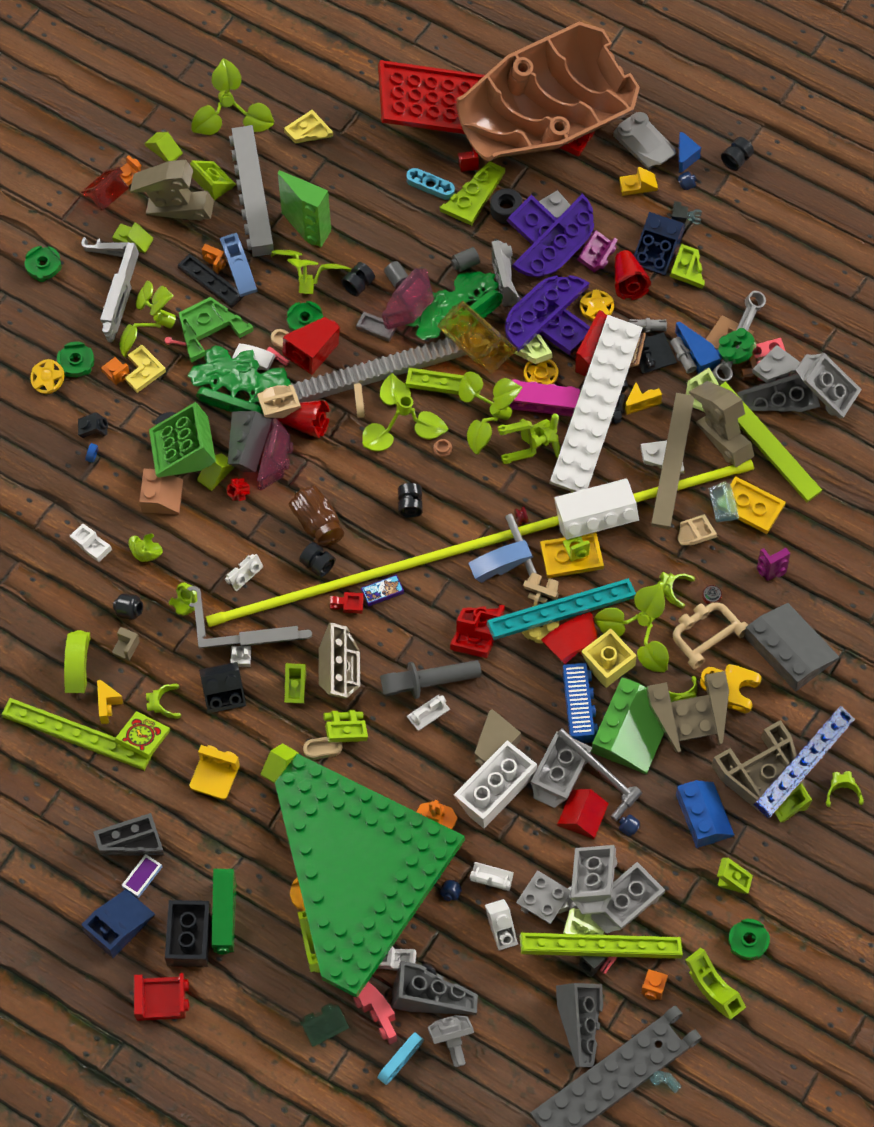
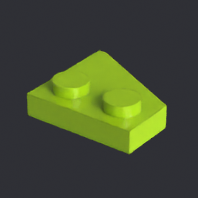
M681 244L670 277L703 289L705 281L702 279L699 250Z

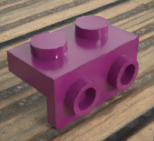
M597 230L594 231L577 260L593 272L600 268L603 269L608 263L607 257L612 255L616 249L617 239L613 238L610 241Z
M765 548L761 549L757 565L759 574L764 576L767 581L776 576H783L787 572L790 552L787 548H784L769 556Z

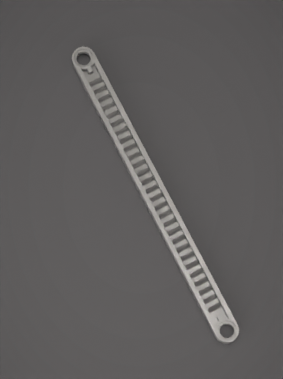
M491 327L474 332L467 331L456 340L445 338L443 341L438 340L436 343L424 344L423 347L417 346L416 349L410 348L409 351L403 350L402 353L396 352L395 355L389 354L388 357L382 356L381 359L375 358L374 361L369 360L365 364L362 362L358 366L355 364L351 368L349 366L346 367L345 370L339 369L338 372L332 371L331 374L325 373L324 376L318 375L317 378L311 377L310 380L304 379L303 382L297 381L296 384L291 383V385L294 386L299 402H310L354 389V384L356 383L364 386L384 380L391 373L398 376L408 373L409 368L421 369L492 348L498 344L499 335L497 330ZM491 334L495 338L492 341H487L484 337Z

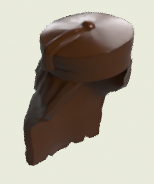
M314 485L310 488L300 489L289 502V507L302 524L304 531L315 538L314 542L322 547H328L339 542L344 536V531L339 525L336 511L330 505L327 498Z

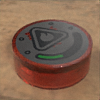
M715 585L707 586L703 590V601L708 605L720 602L722 598L721 589Z

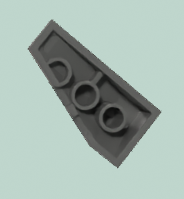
M797 372L783 378H777L775 381L737 392L738 396L751 411L803 412L820 407L818 397L803 382Z
M400 961L392 988L391 1008L408 1012L476 1015L478 995L458 984H452L444 980L443 976L439 974L435 975L427 971L426 967L420 964Z
M571 983L557 985V1007L576 1067H593L597 1048L595 1035L596 1030L600 1029L598 1016L599 1012L603 1010L602 984Z

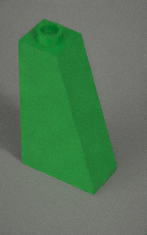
M213 869L212 948L213 952L221 955L234 952L237 885L234 869Z

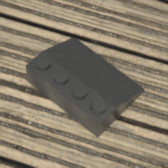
M789 603L761 615L746 626L744 638L795 692L840 658Z

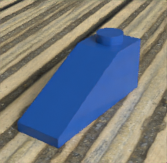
M680 321L676 322L675 333L677 337H681L686 349L690 350V356L697 366V373L699 374L707 368L713 371L722 359L719 350H716L712 343Z

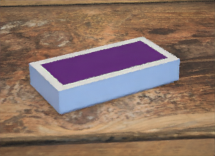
M145 854L124 881L122 888L127 889L131 894L139 898L161 870L162 864Z

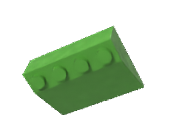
M279 170L278 181L282 214L305 241L311 245L322 247L331 232L328 190Z
M196 402L149 429L157 477L201 471L216 462L209 419Z
M621 678L592 743L593 754L647 774L664 735L663 729L650 709L646 687L629 679Z

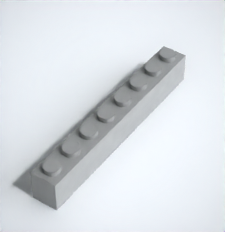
M253 125L231 128L232 135L229 136L230 146H234L235 149L231 150L233 161H237V165H234L235 176L239 175V180H236L237 188L242 191V194L239 195L240 205H244L245 208L241 210L242 218L247 220V224H244L245 235H249L250 238L246 240L248 250H252L253 257L269 255L274 250Z

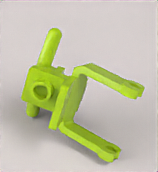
M553 414L551 421L545 419L535 425H532L530 421L521 419L518 423L498 426L500 435L521 431L522 439L530 445L529 449L503 454L501 456L503 464L533 457L536 454V448L541 446V444L547 446L549 443H552L555 455L558 458L561 450L558 435L556 434L559 415Z

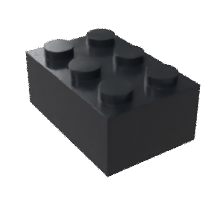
M169 900L165 947L167 966L208 967L211 922L210 901Z

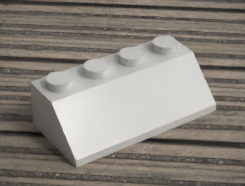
M627 478L554 497L560 531L566 540L639 521L636 501Z
M507 740L454 794V797L468 816L482 828H485L532 780L537 770V764Z

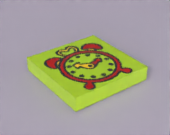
M136 711L116 736L115 742L149 759L169 734L170 728Z

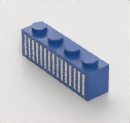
M586 663L563 665V682L569 735L582 743H593L598 727L597 723H593V717H596L595 705L591 706V699H594L593 687L589 688V682L592 681L591 670H587Z

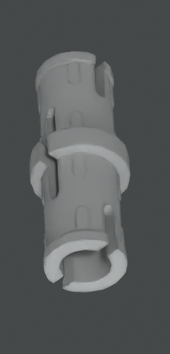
M629 319V323L643 327L642 331L646 333L650 331H666L667 329L666 319Z
M681 337L672 339L670 344L677 354L676 358L678 361H681L686 373L694 372L697 366L690 356V350L686 349Z

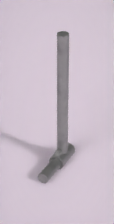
M561 728L557 735L623 794L621 796L622 803L610 816L612 820L617 821L627 808H630L640 797L642 791L636 786L627 788Z

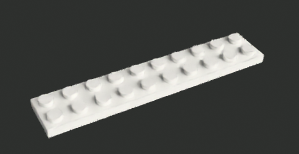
M607 315L549 484L571 492L588 489L643 327Z

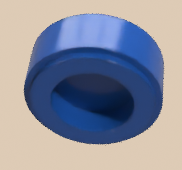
M93 443L89 445L86 461L91 463L95 461L98 445Z

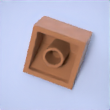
M144 468L139 501L141 512L179 515L183 479L175 475L157 477L155 469Z

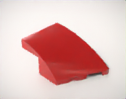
M499 605L498 608L486 609V606L462 608L456 620V633L450 643V650L487 658L495 641L487 626V620L503 616L505 605Z
M589 612L566 621L548 633L541 641L564 665L577 653L583 657L581 651L597 639V630L593 621L594 616Z

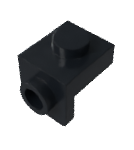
M95 412L78 419V435L85 438L95 433L103 436L108 434L107 419Z

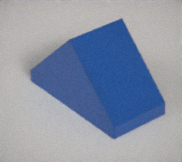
M680 132L679 172H683L700 158L701 147L685 133Z

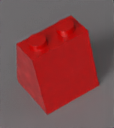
M323 317L286 334L283 337V356L313 375L339 345V325L334 320Z

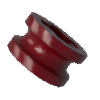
M521 507V510L514 509L518 525H522V522L528 523L525 507Z

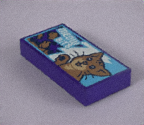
M397 575L361 588L368 607L404 594Z

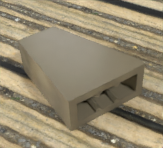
M493 709L488 713L475 750V764L478 768L507 740L514 746L521 741V732Z

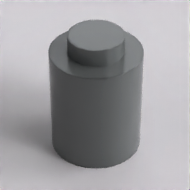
M474 247L453 255L451 260L454 270L459 272L480 264L479 255Z
M395 261L386 266L384 273L396 290L406 289L411 279L401 264Z

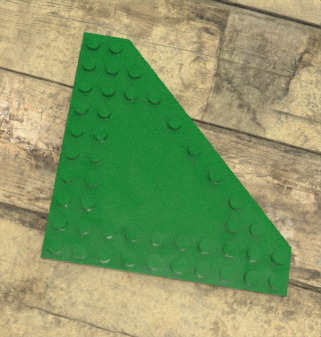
M297 754L276 780L275 786L322 980L357 998L464 843L465 836Z

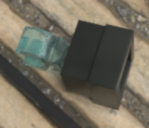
M674 201L671 219L686 224V219H689V221L695 224H700L701 218H696L695 216H701L702 211L694 210L688 212V207L681 206V202Z
M581 956L578 965L592 977L603 966L605 956Z

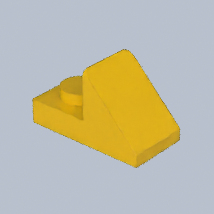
M638 167L636 175L619 177L622 196L658 191L655 174L641 167Z
M635 383L626 401V415L661 404L662 393L660 389H651L642 394L638 384Z
M98 680L99 717L101 724H108L109 716H112L111 705L123 704V699L118 692L102 680Z

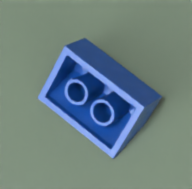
M695 780L677 786L676 797L696 848L734 837L714 782Z

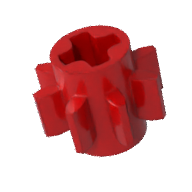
M244 478L231 479V484L227 485V494L232 498V501L246 500L245 496L250 494V486L247 482H244Z

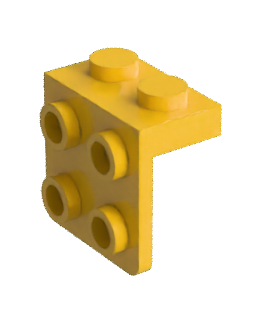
M201 745L198 751L200 760L190 782V789L225 800L240 767L239 759L232 752H222L213 746L208 745L206 747Z

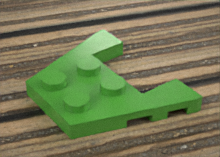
M212 297L179 312L191 363L206 355L199 340L229 325L239 338L254 331L250 323L247 324L242 321L240 316L229 312L228 308Z

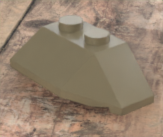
M329 623L319 647V685L328 695L346 699L360 687V650L353 637L349 634L350 631L347 626Z

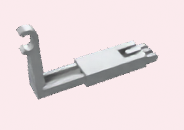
M84 237L81 244L85 251L123 257L118 274H114L100 318L103 323L102 331L107 341L113 342L132 288L130 281L139 252L135 243H101L100 239H97L95 245H87L88 241Z
M196 586L187 588L189 591L195 590L197 592V602L190 603L189 606L195 608L199 649L236 644L250 646L310 639L312 637L310 630L298 631V626L239 632V635L203 639L206 637L201 591Z

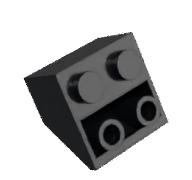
M237 662L199 670L208 714L246 706Z

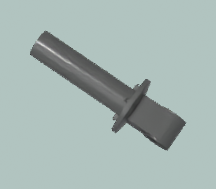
M475 660L417 671L415 664L408 662L407 671L384 674L380 676L384 696L411 691L414 699L420 697V688L480 678L481 667L479 661Z

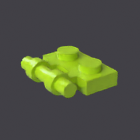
M348 710V712L331 711V713L323 714L324 721L331 720V722H326L325 725L328 743L367 741L368 733L365 720L357 721L358 719H363V712Z

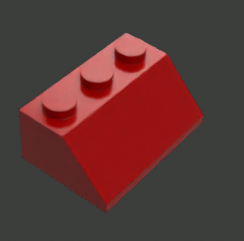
M601 310L598 311L576 353L575 372L583 376L587 375L607 317Z

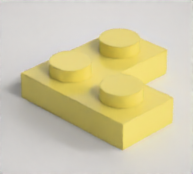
M140 345L128 354V359L137 369L127 375L125 381L136 393L166 372L165 367L143 345Z

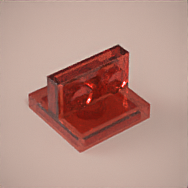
M116 167L103 172L83 189L81 193L84 197H91L102 211L128 190L129 187L120 177L123 171L120 167Z

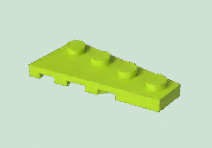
M489 161L474 175V178L469 183L464 184L457 194L455 193L451 196L450 200L440 207V212L472 226L505 174V168Z

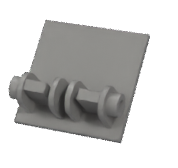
M537 870L516 903L522 906L521 910L524 913L530 911L551 924L571 894V890Z

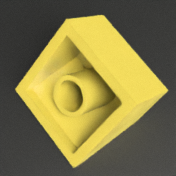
M609 629L581 651L593 675L605 688L636 665L637 655L612 629Z

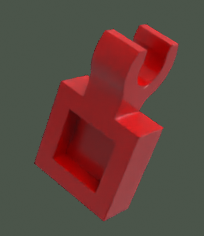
M344 592V597L331 596L330 609L343 608V613L363 614V593Z

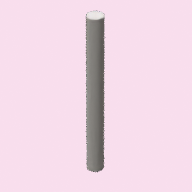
M513 514L506 515L505 517L515 542L523 541ZM531 558L525 561L524 564L529 576L532 572L536 573Z

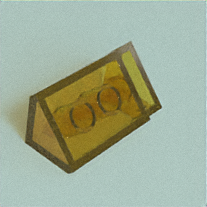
M464 301L453 306L437 325L475 363H480L491 374L517 351V348Z

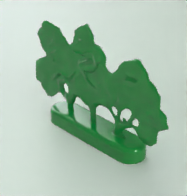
M481 271L460 273L454 281L455 291L425 292L422 301L426 304V307L414 309L406 314L403 319L405 320L404 325H418L416 336L422 340L437 338L443 326H446L444 330L446 337L451 340L458 339L501 304L503 295L495 290L498 288V282L494 280L496 274H484ZM476 289H478L480 292V294L477 295L479 297H476L474 295V291ZM476 300L467 309L463 308L464 304L468 301ZM459 314V315H458L457 317H455L453 320L451 319V317H452L453 315Z
M213 346L205 351L204 359L206 364L193 366L187 375L191 378L193 386L210 384L212 389L206 387L199 388L196 393L198 400L229 412L257 411L264 415L261 406L254 404L259 401L258 397L255 398L257 393L277 385H291L285 368H272L262 374L258 373L259 363L257 360H254L255 354L253 349L242 351L236 358L232 359L228 354V350L220 346ZM214 379L218 380L216 384L213 383ZM225 386L231 391V394L227 395L217 390ZM240 390L247 391L250 395L249 401L236 398V393Z

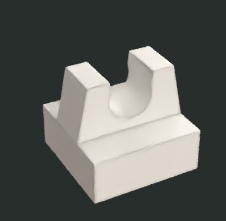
M231 646V663L237 662L238 667H251V646Z

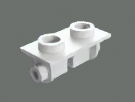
M248 555L239 564V569L235 567L229 574H226L225 581L229 585L232 584L234 590L238 591L264 567L258 555Z
M437 695L407 715V718L419 731L449 711L450 708L446 705L444 696Z
M475 862L470 879L473 882L510 891L514 872Z

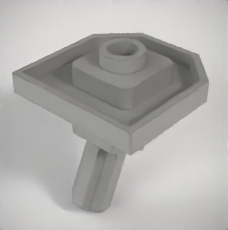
M455 1015L432 1023L428 1027V1031L433 1043L445 1041L447 1049L449 1048L454 1067L465 1065L461 1037L474 1033L468 1016Z

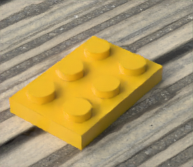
M735 476L719 501L717 509L768 534L786 502Z
M594 532L581 536L583 542L588 540L590 543L589 555L574 561L570 560L564 547L563 541L566 540L565 537L540 541L547 578L604 569L597 533ZM572 542L569 547H571V546H573V545H576V544H579V543H578V542Z

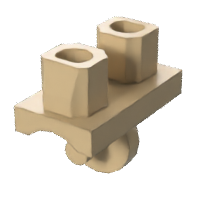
M532 572L528 581H524L523 586L524 589L537 593L536 595L533 593L528 595V598L534 600L533 606H537L539 602L547 603L548 599L541 597L542 595L557 600L559 582L549 579L545 588L539 585L542 576Z

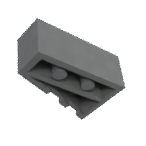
M257 411L232 412L227 464L243 472H256L272 422L270 418Z
M151 813L93 831L100 855H164Z

